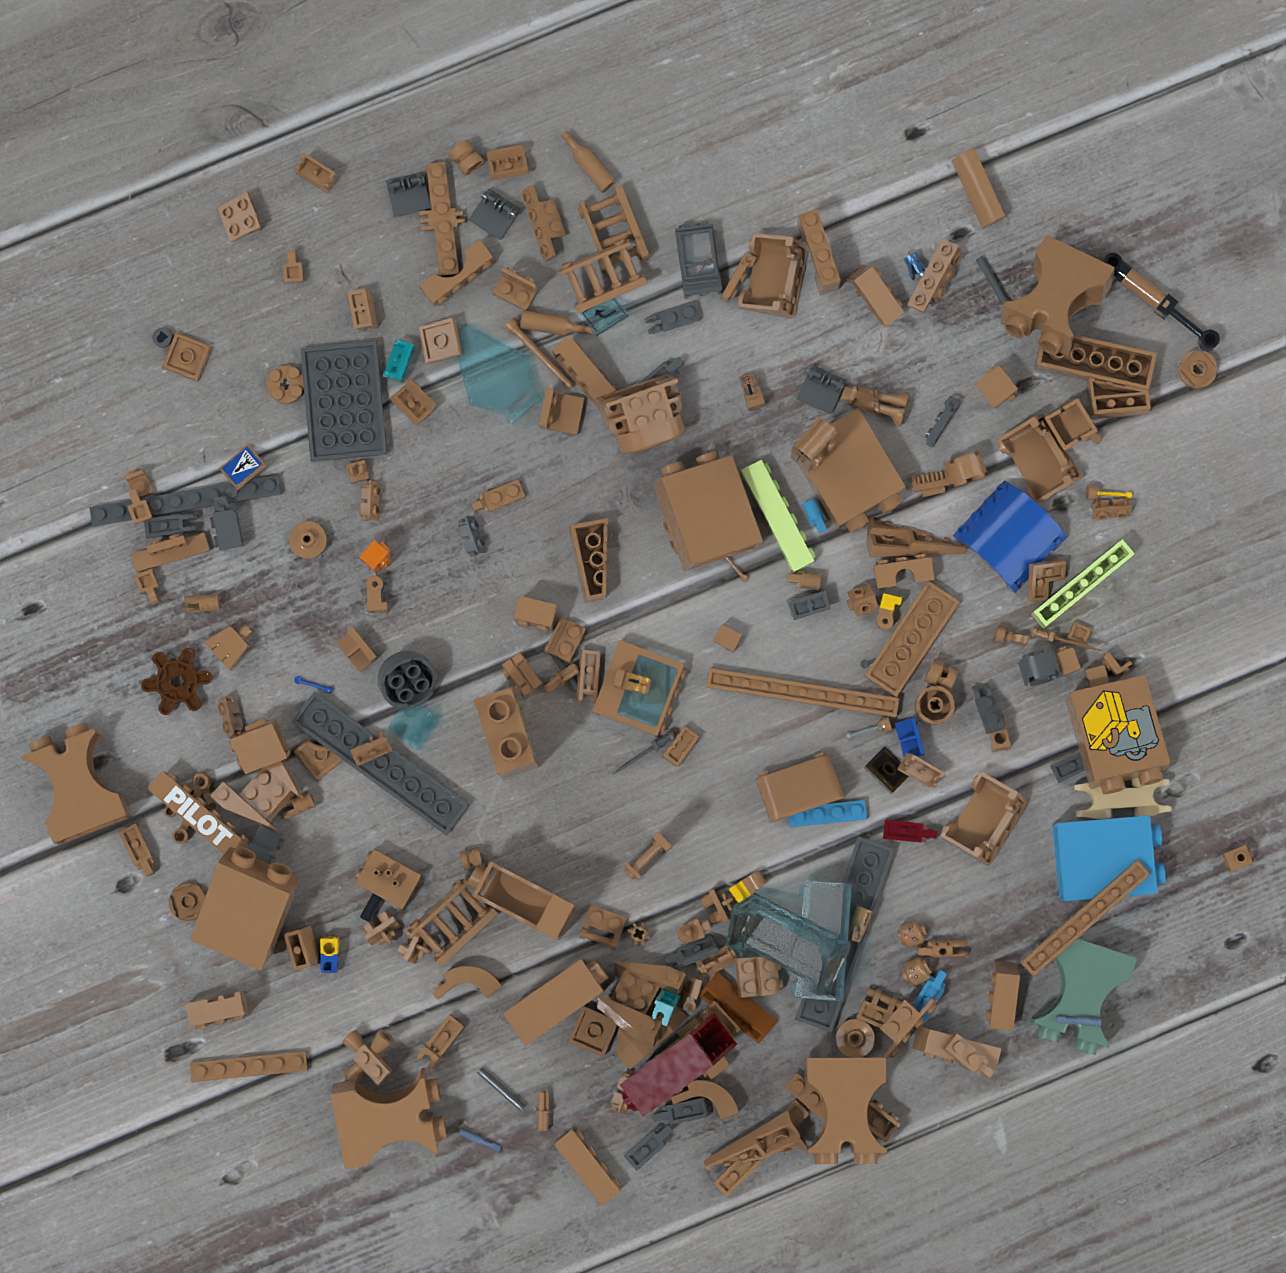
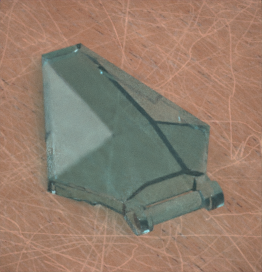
M467 324L458 329L463 355L458 356L457 360L470 405L501 413L513 424L520 415L535 403L538 404L542 401L532 389L529 356ZM529 394L531 398L512 413L508 411L509 408Z

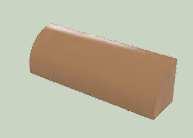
M972 148L961 153L952 160V163L982 229L1002 221L1005 214L975 149Z

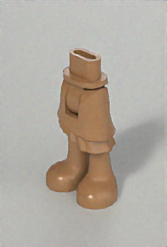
M854 385L852 388L844 386L841 400L847 401L849 405L852 404L854 407L869 412L872 415L873 413L879 416V413L893 417L894 424L901 427L910 393L903 392L900 395H892L879 392L874 387H856ZM879 401L892 403L901 408L879 404Z

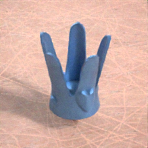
M908 251L909 256L905 257L904 261L908 266L910 279L914 280L913 266L921 276L924 274L921 265L925 270L926 267L919 260L920 257L917 253L910 254Z

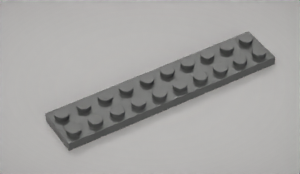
M315 691L292 720L293 724L446 836L469 806L467 802L393 748V751L357 766L350 750L359 745L369 743V737L371 736L374 740L379 738Z
M859 836L857 837L795 1020L832 1033L866 934L865 931L859 943L848 939L850 922L856 911V906L874 911L895 850L894 848Z

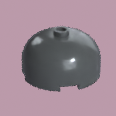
M409 650L400 651L388 657L381 665L378 673L379 689L384 699L393 707L398 706L411 709L420 706L432 696L437 681V674L431 662L424 655Z

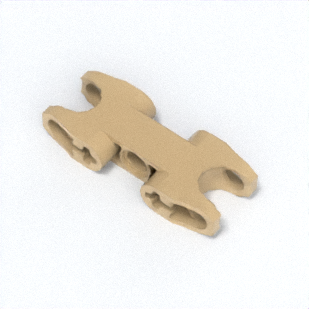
M1139 778L1132 779V788H1125L1112 794H1103L1101 787L1090 789L1089 783L1073 785L1074 791L1087 792L1092 799L1091 806L1087 810L1076 811L1075 817L1094 820L1112 819V809L1134 808V817L1154 816L1159 813L1171 812V806L1159 805L1153 798V792L1157 787L1170 785L1169 779H1163L1160 782L1145 786L1140 785Z

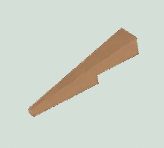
M871 516L868 518L870 520L867 526L869 557L965 554L967 546L964 544L949 542L950 539L945 537L943 540L933 538L931 533L906 526L903 528L895 527L889 521L885 523L874 521V517Z
M786 1111L705 1159L704 1165L707 1170H710L711 1166L723 1164L724 1167L730 1166V1162L741 1160L744 1163L769 1158L773 1153L784 1151L785 1154H788L792 1149L801 1148L805 1150L808 1146L796 1120L789 1111Z

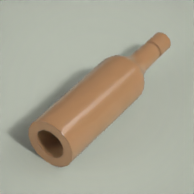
M567 131L561 134V137L572 149L575 162L602 193L610 189L616 183V179L588 147L579 145Z
M523 310L521 329L562 336L572 332L592 335L593 327L575 324L564 316Z

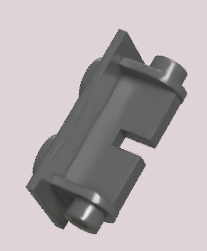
M464 517L465 519L459 520L458 527L462 538L469 536L468 540L463 541L467 554L473 557L478 555L477 553H486L485 541L480 535L479 523L475 517Z

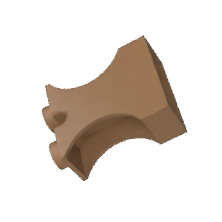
M1046 235L1035 253L1033 273L1037 278L1038 285L1027 296L1018 300L1004 302L1000 324L1004 325V329L1010 335L1017 338H1022L1024 335L1029 337L1033 330H1041L1038 345L1043 351L1053 355L1060 352L1069 357L1074 336L1068 324L1069 319L1082 308L1102 303L1111 288L1115 267Z
M81 723L65 730L67 739L64 740L66 745L64 753H61L59 746L53 745L51 737L48 736L29 743L31 753L21 756L22 760L39 766L51 780L54 789V804L45 823L54 844L66 843L132 817L125 795L111 791L97 777L93 764V754L96 743L102 733L97 729L89 730L87 723Z
M491 861L487 868L477 864L467 885L475 888L472 896L555 940H559L576 908V905Z
M804 1058L805 1082L815 1089L824 1107L822 1130L817 1139L805 1149V1152L815 1154V1164H838V1153H841L842 1144L848 1141L851 1146V1153H854V1164H878L877 1153H887V1149L880 1145L873 1137L867 1122V1109L873 1093L886 1082V1058Z
M421 1068L420 1073L410 1085L392 1093L372 1091L361 1085L357 1080L333 1083L331 1099L345 1169L368 1166L371 1158L380 1148L395 1141L417 1142L427 1147L433 1154H437L439 1140L448 1139L444 1115L434 1117L433 1111L423 1112V1110L430 1109L431 1103L441 1101L437 1078L427 1080L425 1068Z

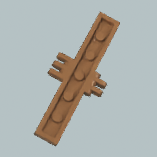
M445 162L429 163L425 166L431 210L419 212V216H427V218L420 219V224L428 223V226L420 228L421 231L434 230L439 276H453L459 274L453 229L458 228V224L465 223V219H457V217L464 216V211L456 212V208H451Z

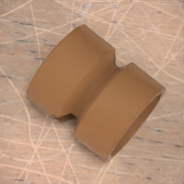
M468 140L460 142L449 152L450 158L454 163H459L458 168L465 176L473 173L484 162L478 152H473L474 147Z
M934 659L924 682L933 686L938 684L950 691L959 669L950 665L945 667L943 662Z

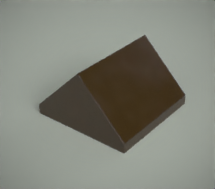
M885 746L864 766L890 794L909 777L897 770L901 762Z

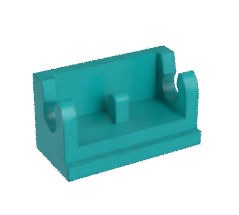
M398 339L394 341L382 375L383 377L403 383L415 349L414 344Z
M662 989L654 1003L656 1006L652 1014L653 1019L657 1017L658 1012H662L664 1014L662 1025L667 1027L674 1015L680 996Z

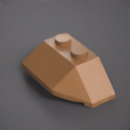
M653 1004L648 1016L652 1017L656 1004ZM678 1006L667 1027L662 1025L661 1033L654 1048L688 1018ZM658 1012L655 1019L662 1021L664 1014ZM619 1027L617 1056L629 1069H632L654 1048L634 1040Z

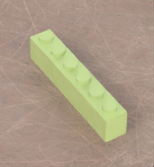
M760 460L742 469L741 474L794 574L813 564V558L816 556L811 547L807 548L804 542L807 539L803 531H798L796 524H798L797 519L793 513H789L787 509L789 504L786 498L780 496L778 492L780 487L777 481H772L769 475L772 473L767 463L764 464Z
M1122 539L1031 615L1044 629L1131 558L1134 552Z

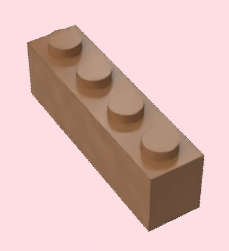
M572 1128L557 1140L554 1145L601 1206H603L621 1191L619 1188L621 1184L615 1176L612 1178L607 1173L609 1169L603 1161L599 1162L595 1158L597 1153L591 1145L588 1147L583 1142L585 1138L579 1130L574 1131Z

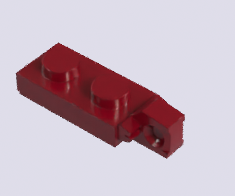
M884 820L883 839L922 843L926 842L927 838L937 839V831L927 830L928 825H923V823Z

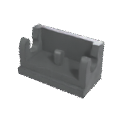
M824 589L787 600L793 620L831 609Z

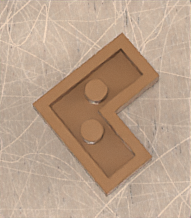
M1059 559L1029 564L1028 601L1048 600L1049 582L1065 580V560Z

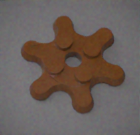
M191 648L183 649L179 659L175 661L169 660L163 652H156L152 657L153 663L158 668V674L154 678L144 679L141 683V688L147 693L156 691L161 695L162 700L158 709L162 715H169L174 705L178 702L185 703L191 711H197L201 708V701L195 693L196 689L200 685L209 684L213 676L207 670L198 672L193 669L192 662L195 658V652ZM176 676L182 678V684L179 687H174L172 684V680Z

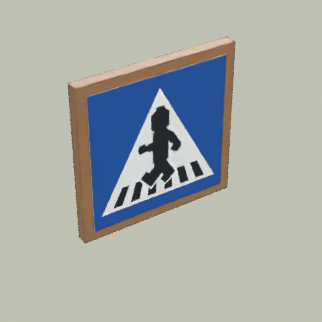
M247 444L219 469L236 490H239L264 469L266 464Z

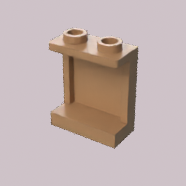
M275 718L268 720L265 725L238 735L235 733L229 741L231 750L238 757V766L240 769H243L245 774L287 759L291 753Z

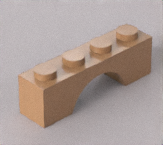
M480 239L464 250L466 262L459 274L450 278L433 274L419 285L433 306L437 304L442 305L447 301V296L451 293L456 294L463 288L462 285L467 281L472 282L478 277L477 273L481 270L486 271L493 265L494 258Z

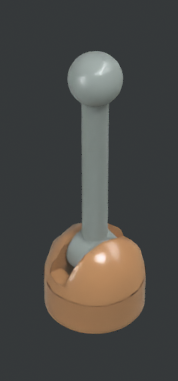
M887 716L880 719L877 726L854 733L848 732L846 738L851 740L854 736L877 729L883 733L891 732L892 728L889 718Z

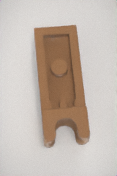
M449 1014L417 1055V1058L421 1059L424 1055H429L431 1062L428 1066L432 1069L464 1028V1025Z

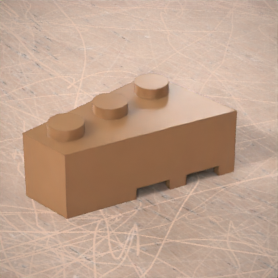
M862 265L845 279L848 283L850 281L857 289V295L859 297L862 296L867 303L868 309L879 323L887 326L904 313L902 310L903 305L898 298L892 296L891 287L886 282L883 283L880 278L882 275L876 267Z

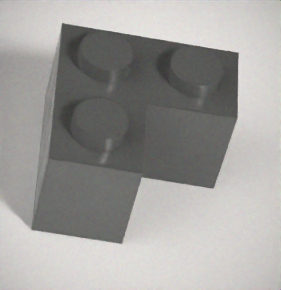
M260 825L253 842H250L247 848L256 854L257 859L268 864L274 863L277 859L274 855L277 849L280 850L284 843V839H282L283 834Z

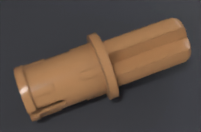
M571 664L561 672L557 671L556 675L543 683L546 691L551 693L562 684L565 685L567 680L579 673L576 664Z
M538 1092V1110H536L537 1131H549V1113H551L549 1111V1092Z

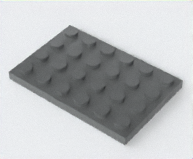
M377 342L300 348L310 461L317 462L387 455Z

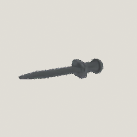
M667 731V734L657 741L650 742L652 744L650 748L625 763L613 774L628 767L655 749L657 752L669 741L672 740L673 742L675 734L672 731Z

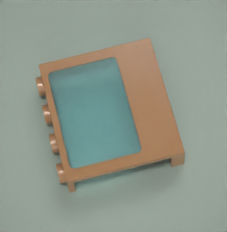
M619 640L592 712L658 737L659 733L663 734L666 723L663 722L665 715L669 716L673 707V705H670L672 697H677L680 687H677L679 679L683 680L686 669H683L684 664ZM617 670H624L652 679L648 695L615 688L613 685Z

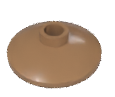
M848 1020L839 1027L836 1033L837 1047L847 1057H864L874 1046V1032L862 1020ZM853 1035L858 1036L857 1042H852L851 1037Z

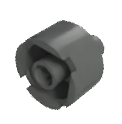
M1052 648L1044 649L1037 655L1033 653L1025 654L1022 656L1023 659L1018 662L1025 686L1030 683V686L1051 681L1052 676H1056L1057 679L1062 675L1056 654L1052 651Z

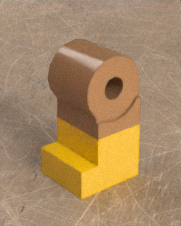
M882 594L876 619V625L880 630L886 631L892 627L895 605L900 606L901 597Z
M757 870L728 890L739 904L767 882L759 870Z

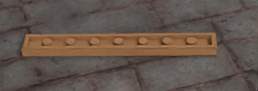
M1136 860L1021 960L1020 963L1034 977L1151 874L1139 860Z

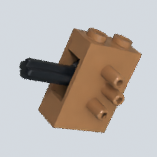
M375 849L373 852L369 851L364 860L367 862L363 869L360 868L355 876V879H357L356 884L372 892L369 901L360 915V918L367 922L371 921L382 899L404 910L422 878L421 874Z

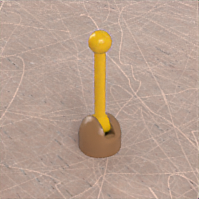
M1087 485L1086 500H1096L1100 495L1123 496L1127 499L1133 496L1130 491L1126 493L1100 491L1099 487L1095 485Z

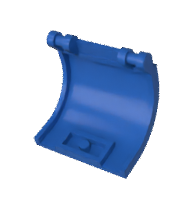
M1005 480L997 486L996 490L984 500L983 504L971 514L969 519L953 535L957 541L969 547L985 560L1005 581L1007 587L1013 593H1016L1019 590L1018 587L1028 580L1029 564L1042 562L1051 551L1054 552L1058 548L1057 545L1061 541L1064 542L1067 538L1062 532L1063 530L1041 506L1019 488Z

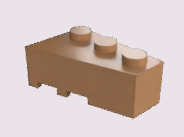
M1091 377L1086 382L1091 420L1145 415L1151 409L1149 390L1113 384V382L1095 380V378Z
M994 960L993 973H991L990 979L992 990L989 991L988 995L990 1010L986 1011V1021H989V1026L992 1029L1013 1031L1020 982V972L1017 963Z
M245 991L185 1004L189 1026H195V1029L207 1027L206 1023L214 1022V1025L226 1023L225 1019L233 1018V1021L245 1019L244 1015L249 1014Z

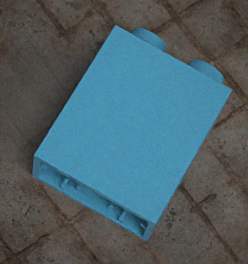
M1150 816L1066 822L1052 825L1059 902L1094 898L1136 860H1139L1151 875L1127 896L1158 894L1157 886L1165 885L1163 862L1154 861L1153 847L1162 845L1161 828L1159 823L1151 824Z

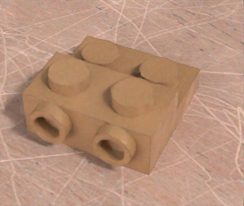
M777 955L735 959L738 998L780 994L783 982L778 976L781 962L777 959Z

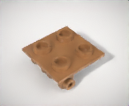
M248 192L218 207L230 242L252 231L254 233L261 231V224Z

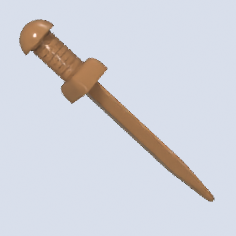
M1034 627L1030 632L1033 638H1043L1050 643H1054V640L1087 649L1103 651L1087 644L1057 637L1054 631L1046 632L1039 630L1038 627Z

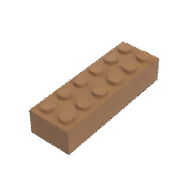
M1074 335L1069 357L1060 352L1056 355L1049 354L1039 347L1034 369L1086 381L1091 377L1095 378V380L1113 382V384L1149 390L1157 353Z

